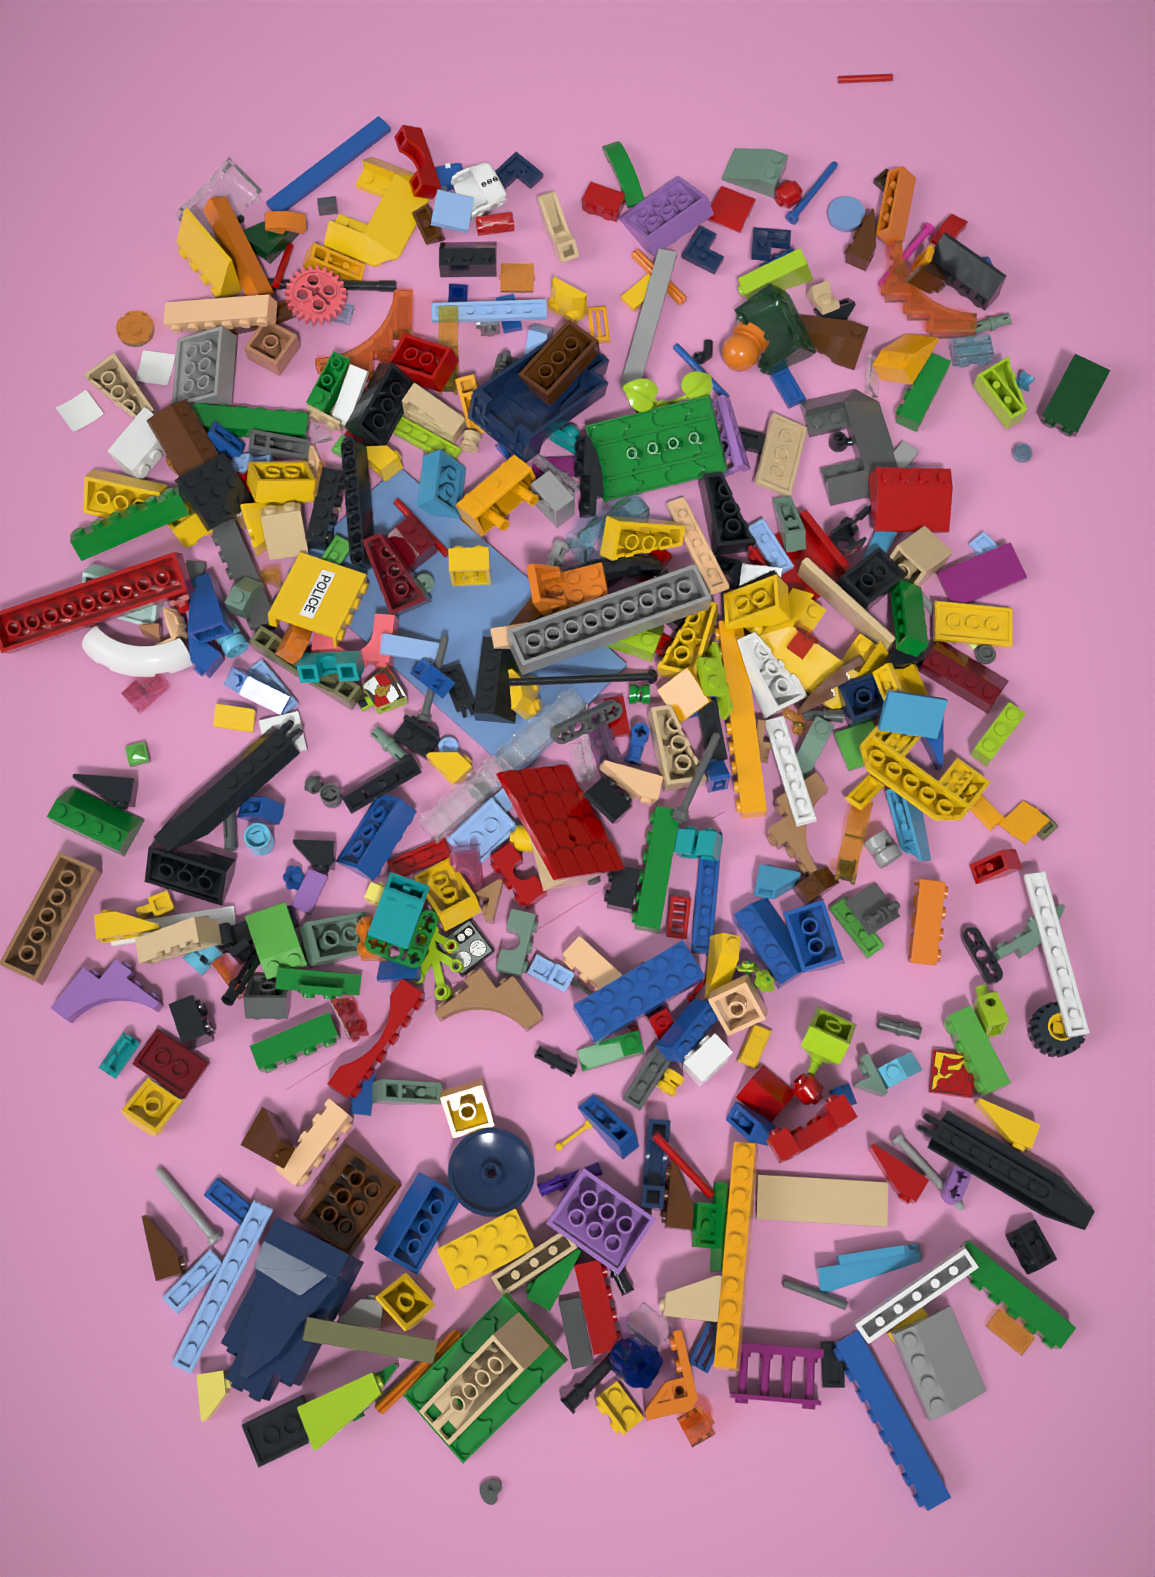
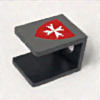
M852 518L833 529L828 536L845 559L860 551L867 540L866 537H863L856 542L848 530L853 522ZM839 541H846L849 547L844 551L838 548Z

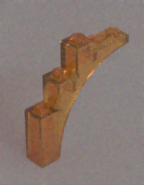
M902 240L894 241V248H890V259H894L893 266H890L889 277H885V284H881V296L885 297V303L904 302L903 314H907V321L926 320V332H929L930 337H938L939 339L976 338L977 313L960 312L947 308L933 301L919 288L906 282L905 279L910 274L903 257Z
M394 290L389 313L381 327L358 347L340 354L350 359L351 365L369 371L366 382L370 381L375 372V360L381 362L389 360L394 352L395 340L400 341L404 333L414 336L415 299L413 290ZM330 357L315 358L317 374L322 373Z

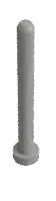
M900 1132L891 1143L894 1146L898 1145L941 1191L944 1182L903 1139L905 1135ZM950 1190L951 1197L954 1198L953 1191ZM962 1201L954 1204L959 1211L965 1208Z
M159 1167L156 1170V1175L209 1238L207 1243L211 1247L217 1244L223 1237L221 1233H215L165 1170Z

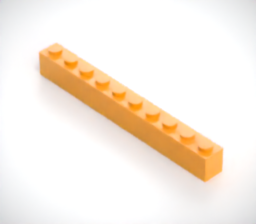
M718 621V627L714 628L715 640H719L721 661L725 667L726 683L729 685L730 701L733 702V710L728 716L729 723H726L727 735H731V742H728L729 754H733L734 760L731 761L732 774L735 773L736 781H733L734 793H738V800L735 801L736 812L740 813L741 819L765 817L767 807L751 683L737 642L738 639L745 637L744 628L727 629L725 621Z
M734 1142L714 1358V1367L718 1370L740 1372L758 1147L756 1143Z

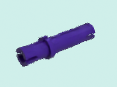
M599 1162L583 1167L595 1176L603 1175ZM579 1169L561 1176L557 1174L555 1178L537 1183L541 1197L558 1190L560 1192L564 1191V1188L568 1187Z

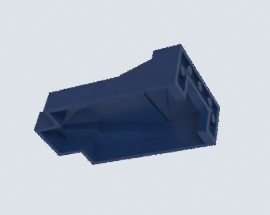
M549 338L475 389L472 394L468 418L509 453L527 463L540 453L541 446L552 433L605 396L609 383L602 377L606 373L609 359L605 355L599 353L551 406H548L532 393L518 374L551 339Z
M276 1217L253 1266L256 1268L255 1279L221 1341V1344L227 1347L226 1351L236 1356L225 1379L232 1382L230 1386L240 1392L243 1389L250 1392L248 1397L258 1402L262 1399L270 1401L279 1382L289 1387H292L293 1384L301 1386L322 1346L320 1343L302 1340L306 1317L334 1321L364 1262L297 1226Z

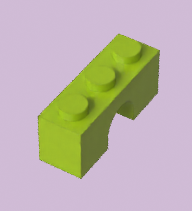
M1009 702L973 749L970 756L987 767L1026 713Z

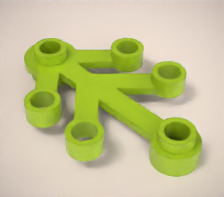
M426 922L424 928L420 927V929L427 931L429 924L433 922ZM436 926L428 947L429 952L421 965V979L418 982L416 980H412V982L418 985L423 984L425 976L432 965L437 985L434 995L440 1001H449L453 996V990L445 984L441 962L448 965L456 973H460L464 969V964L462 961L453 959L437 949L436 941L444 945L447 951L455 953L459 950V943L439 934V927ZM419 934L421 939L418 942V944H426L427 937L423 934ZM454 942L455 947L451 950L450 944ZM459 963V968L455 970L454 965ZM444 989V995L440 996V990Z

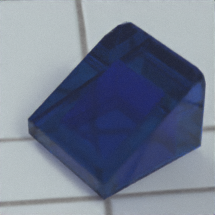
M449 284L448 302H467L469 285Z

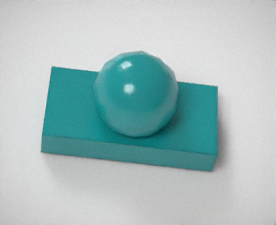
M569 424L563 427L562 430L558 429L552 433L548 440L576 455L574 446L576 439L580 437V431L575 425Z

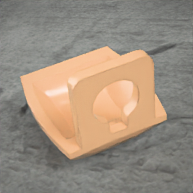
M163 607L165 621L171 638L156 645L165 644L178 638L185 645L188 638L185 619L178 610Z

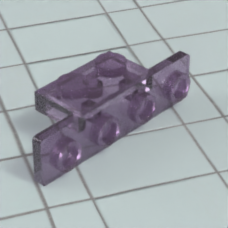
M593 714L591 718L592 723L597 722L599 714ZM604 723L598 725L597 729L587 733L586 736L600 777L607 780L609 777L599 769L600 764L604 760L619 764L621 754L619 748L614 747L612 742L615 740L612 728L608 729L607 724Z

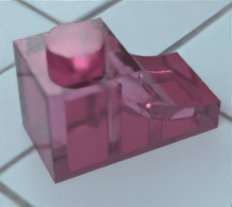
M155 674L154 677H147L141 681L135 680L121 694L140 715L170 687L158 674Z
M479 844L454 847L452 853L449 854L450 865L454 866L455 872H461L471 880L474 890L483 889L485 883Z

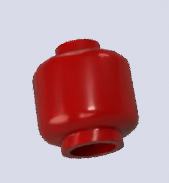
M786 180L775 189L777 197L774 200L779 207L784 206L790 209L802 199L801 194L803 191L795 180Z
M802 1073L792 1082V1092L803 1105H816L822 1100L823 1096L821 1094L824 1087L813 1074Z

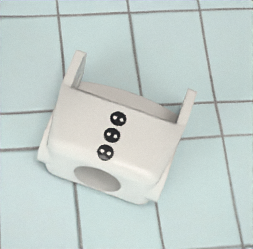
M483 162L476 166L468 167L457 172L451 179V184L454 186L456 194L474 198L471 212L472 221H476L475 217L488 215L493 210L505 205L508 201L506 198L507 193L490 163Z

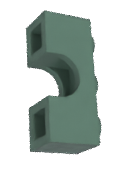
M511 909L506 931L516 935L520 939V944L514 950L501 949L496 967L497 973L521 978L522 973L526 974L529 961H525L527 953L532 952L534 941H531L532 933L537 932L539 921H535L536 914Z

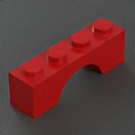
M402 125L394 138L399 152L406 155L417 169L409 181L413 196L433 200L437 194V189L440 190L442 187L422 128Z

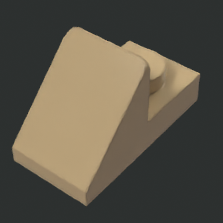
M829 280L812 286L806 294L809 301L822 315L840 308L839 301L831 294Z

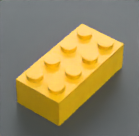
M514 1209L438 1248L437 1251L455 1290L458 1291L520 1259L534 1250L535 1247L517 1210Z

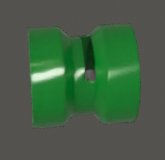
M630 684L629 704L640 702L643 705H649L650 685L640 687L636 684Z

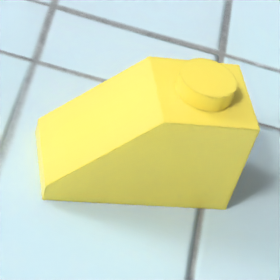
M227 1370L197 1375L201 1421L210 1420L229 1395V1388H232L230 1386L232 1382L225 1379L228 1374Z

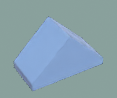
M535 323L529 329L524 356L551 338L553 327Z

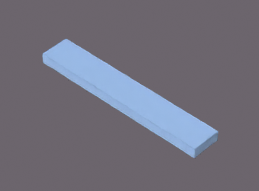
M546 299L432 303V323L547 320Z

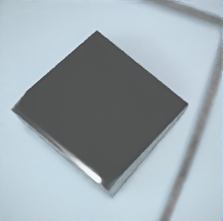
M336 196L317 198L320 216L338 214Z

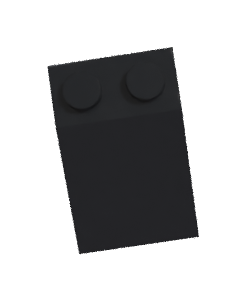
M878 547L844 573L836 584L868 611L889 593L901 579L903 580L907 574Z

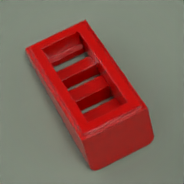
M670 895L666 937L687 939L691 897ZM674 902L686 903V906H674ZM673 910L683 911L685 916L674 915ZM672 919L684 920V924L672 923ZM671 927L683 928V932L671 931Z

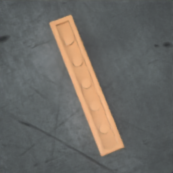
M685 497L667 502L666 507L673 521L686 526L683 541L701 574L709 594L713 595L729 589V584Z

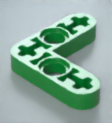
M432 910L422 912L408 949H405L408 956L412 957L413 954H416L419 962L411 964V959L407 957L404 958V961L400 960L404 953V948L398 947L400 950L399 956L391 957L388 954V949L395 945L390 943L386 945L384 954L381 953L382 948L376 946L375 949H371V944L368 942H372L376 938L370 936L365 940V949L372 955L409 969H417L424 961L438 924V915ZM428 915L432 916L431 920L434 921V923L429 924L427 929L431 930V933L418 929L419 926L424 928L426 921L423 917L427 918ZM418 934H423L427 937V943L419 945L416 943L415 937ZM377 939V944L383 946L384 941Z

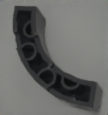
M634 554V556H624L617 560H610L605 557L596 558L563 570L565 572L602 562L607 581L626 574L628 578L650 579L662 571V566L655 556Z

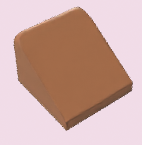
M158 623L139 625V629L144 636L159 643L163 641V630Z

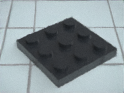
M224 453L175 480L207 532L242 512L241 504L255 503Z

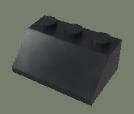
M441 242L439 247L440 277H497V242Z

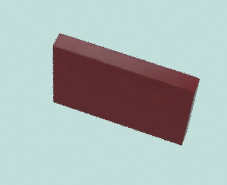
M156 1029L132 1064L183 1099H186L210 1063L159 1029Z

